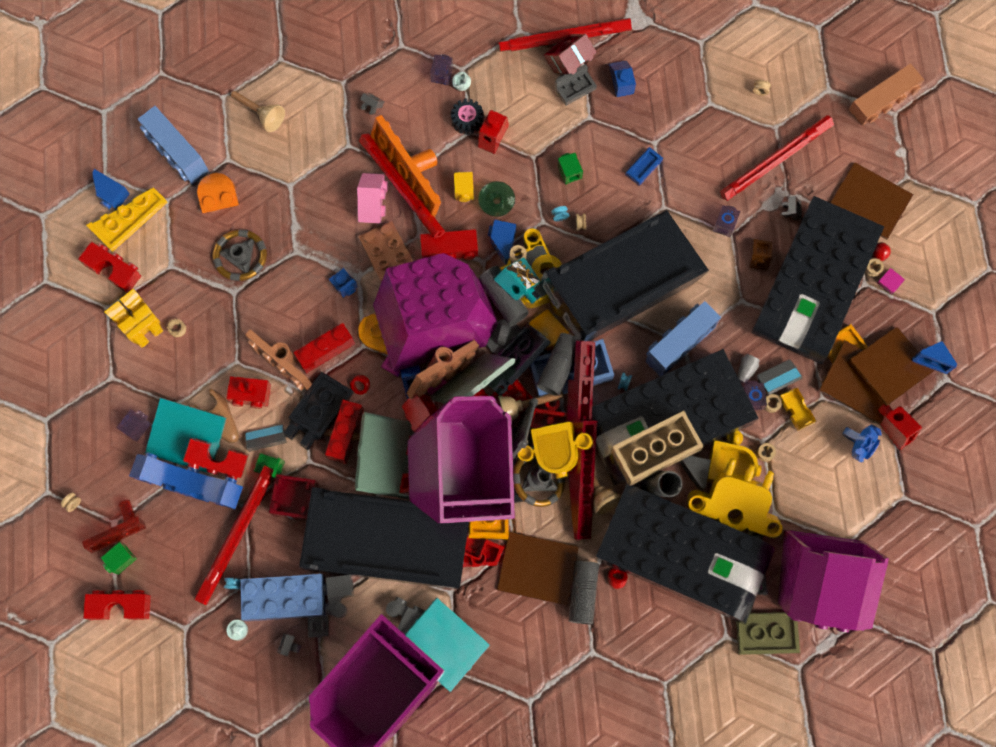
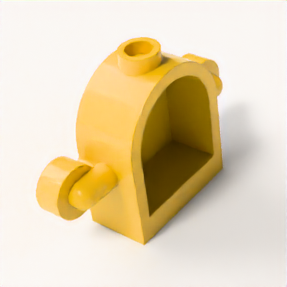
M571 422L532 429L534 448L526 446L525 449L522 448L518 452V457L520 460L528 462L536 456L538 464L545 471L554 473L556 478L567 477V472L573 469L577 463L578 447L587 450L592 446L593 440L586 433H581L575 438L574 427Z
M740 431L727 435V443L714 440L711 444L709 456L711 461L707 482L713 483L719 473L725 472L731 458L736 460L733 470L734 474L744 477L746 470L751 464L755 466L752 479L755 476H760L762 466L758 465L755 454L747 447L740 446L743 441V435Z

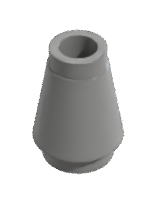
M749 354L742 357L737 374L740 382L747 384V381H749L760 366L758 358Z

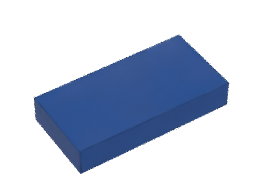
M649 147L628 169L625 175L640 186L663 161V157Z

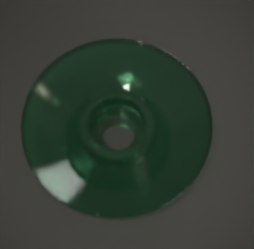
M490 182L479 193V206L490 216H504L514 207V191L504 182ZM498 199L500 203L495 204L493 201Z

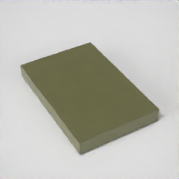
M785 612L750 613L746 625L736 621L738 655L800 653L798 621L791 620Z

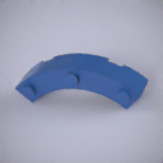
M147 452L145 455L137 454L129 477L158 486L164 484L163 489L205 502L210 501L232 509H236L243 486L236 484L237 480L225 477V480L210 477L200 474V470L192 467L183 469L157 460L156 455Z

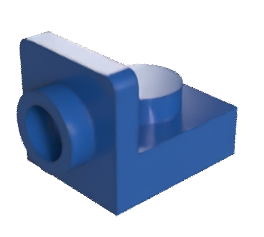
M344 268L329 278L331 284L343 298L346 295H352L358 287L356 281L351 278Z

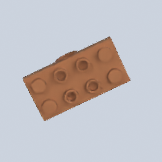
M392 221L358 236L381 282L387 268L413 261Z
M251 329L245 334L249 340L247 343L258 355L261 354L265 361L272 367L275 366L286 379L290 377V380L300 391L303 389L309 390L312 384L303 373L294 367L296 365V358L288 345L279 342L271 347Z
M473 340L454 353L446 347L438 348L426 370L416 375L406 393L409 398L421 397L429 388L439 386L445 378H452L457 373L456 371L465 370L470 365V360L476 356L475 352L479 347L478 343Z

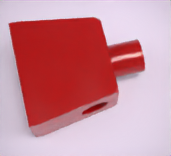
M493 110L489 111L479 131L478 148L495 154L509 127L508 118L505 115Z
M883 404L878 409L884 417L881 427L899 451L916 439L922 427L903 407L899 406L893 410L889 405L885 406Z

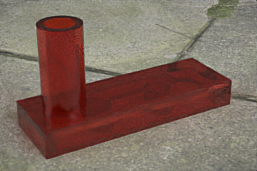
M123 500L118 504L124 522L82 541L84 549L92 554L146 529L144 521L135 516L130 500Z

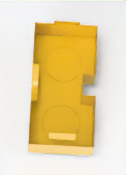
M798 387L780 396L785 410H790L792 413L790 419L797 431L816 422L811 410L806 407Z

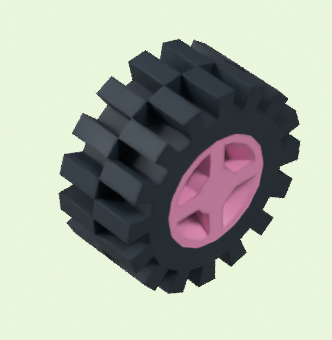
M467 98L463 99V103L459 100L458 105L454 104L453 109H451V121L456 131L459 129L461 134L464 131L465 135H468L470 131L471 134H474V130L478 132L479 127H482L484 122L482 106H478L477 101L473 103V99H470L469 102H467Z

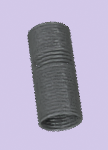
M493 266L480 275L479 281L507 324L510 326L522 321L529 314V311L521 299L514 300L494 280L501 272L499 266Z
M560 334L538 381L537 387L554 396L561 394V390L575 363L576 341L581 340L570 334Z
M659 471L641 480L642 490L656 496L673 497L681 491L682 479L674 471ZM660 478L663 480L662 489L659 487Z
M575 561L568 621L593 625L599 564L589 561Z

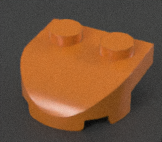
M212 173L200 181L197 194L203 214L239 206L236 186L231 178L222 173Z

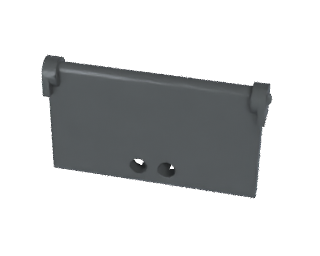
M532 398L528 404L530 405L520 416L512 445L513 459L528 444L529 429L535 407L538 405V399Z

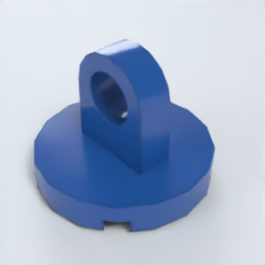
M869 425L861 433L846 427L842 435L854 442L852 457L862 463L864 458L868 459L874 454L880 442L878 435L882 436V433L878 427Z

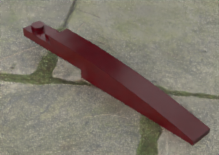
M576 341L574 380H568L567 422L573 423L575 438L581 433H586L593 440L592 446L587 450L578 447L577 463L568 472L575 540L591 539L597 433V421L592 420L595 342Z

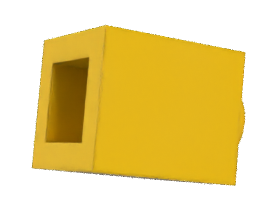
M473 172L454 173L455 199L460 202L474 200Z

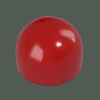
M884 242L877 243L872 258L879 259L882 262L887 260L891 254L890 246Z
M357 375L351 380L350 387L354 393L363 395L370 388V380L365 375ZM356 381L364 384L363 390L356 388Z
M616 568L611 569L607 577L608 584L614 589L623 588L628 579L627 573ZM620 574L622 579H615L613 575Z

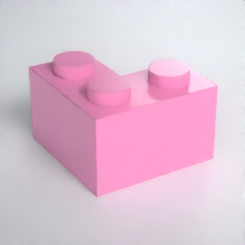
M362 173L357 187L358 222L381 223L382 217H385L386 206L383 205L382 200H385L386 192L388 191V181H385V174Z

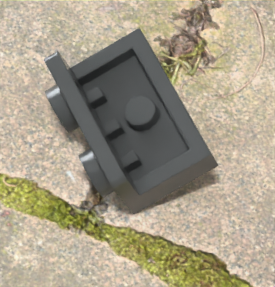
M586 64L579 66L575 74H563L556 79L554 89L565 106L596 90L597 85L587 72L588 67Z

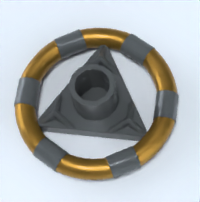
M239 229L226 233L218 240L213 250V263L216 270L223 277L233 281H245L253 278L264 268L267 259V249L264 241L257 234L249 230ZM234 237L251 238L248 241L234 244L232 247L221 251L228 240ZM255 241L260 251V259L254 268L249 271ZM220 255L244 272V274L230 273L224 269Z
M534 456L535 459H533L521 487L519 473L522 465L526 462L518 459L513 467L514 489L518 496L524 502L535 507L550 506L558 501L564 490L565 477L557 478L558 485L556 486L551 479V473L545 471L538 464L536 456ZM555 491L554 494L545 500H537L525 492Z

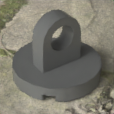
M505 319L497 321L498 326L494 329L487 343V347L493 354L497 355L520 331L521 328L517 324L510 326Z

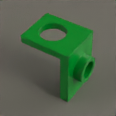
M260 453L254 472L260 474L264 466H267L274 470L272 477L276 479V474L281 475L285 461L281 458L277 459Z

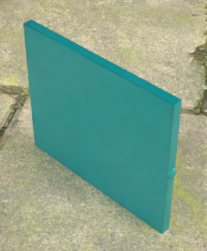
M160 398L145 454L146 452L151 453L158 458L187 466L188 463L183 461L191 438H197L212 443L210 455L215 460L227 418ZM199 466L198 470L209 473L207 468Z
M438 598L415 620V623L405 634L444 670L438 682L450 692L490 646Z

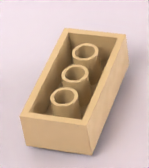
M682 411L612 446L611 453L628 485L631 486L699 452L703 448V444L685 411Z

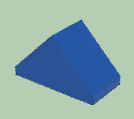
M943 341L921 350L912 358L913 362L944 374H948L957 367L956 361Z

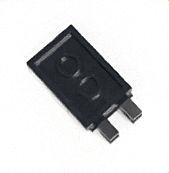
M526 323L497 354L514 358L515 363L492 380L488 386L499 396L503 395L508 390V386L512 385L551 342L534 327Z
M321 371L288 417L290 425L284 432L285 436L293 440L299 430L303 431L306 435L300 444L303 448L309 450L315 440L318 441L323 438L326 431L337 418L343 400L349 401L354 394L353 390Z

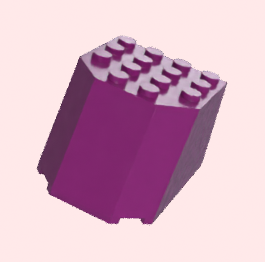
M444 253L387 268L373 303L393 372L430 362L436 350L440 347L449 348L454 353L473 340L478 343V348L485 347L494 329L498 326L488 293L468 264Z
M492 396L452 397L426 419L408 440L410 502L437 523L515 519L511 416L495 402L496 400Z
M784 530L778 604L791 620L811 623L819 629L835 627L840 632L872 629L889 558L862 540Z
M381 614L309 695L310 728L330 747H382L396 734L432 692L444 670Z

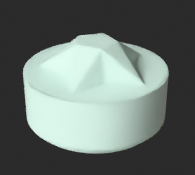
M458 72L454 75L452 84L458 91H465L471 84V78L465 72Z
M233 620L227 626V635L233 640H242L248 633V626L244 621Z

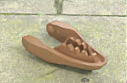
M211 388L209 395L217 400V405L210 413L227 418L221 438L229 443H235L239 439V433L229 405L220 393ZM189 405L190 407L198 409L197 405Z

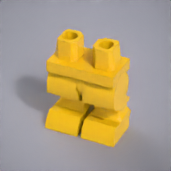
M134 289L120 299L132 312L133 316L129 315V312L119 301L104 311L117 323L119 329L128 339L141 348L149 342L144 336L149 331L155 337L163 332L159 319Z

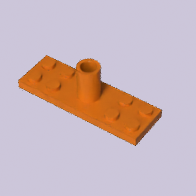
M382 115L375 117L370 136L424 206L435 217L441 200L439 195L431 188L428 179L424 178L421 173L437 165L435 153L431 149H427L410 157L401 144L400 138L392 131L389 122L385 121Z

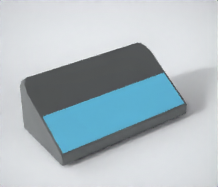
M789 359L758 374L757 379L759 386L770 395L802 379V375Z
M281 424L246 432L247 450L251 452L287 443L284 425Z

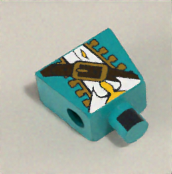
M524 257L505 267L494 279L514 300H519L525 296L533 304L540 298V295L534 289L540 283V280Z

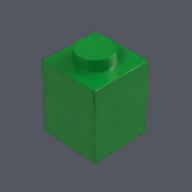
M575 152L572 154L565 153L558 158L557 166L565 185L582 179L583 170Z
M121 542L101 557L105 570L110 574L118 575L137 560L126 544Z

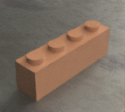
M910 63L853 101L849 110L862 126L867 122L871 124L879 117V114L882 112L886 114L893 108L894 104L897 103L899 105L907 99L909 94H916L921 89L920 85L923 83L924 78Z

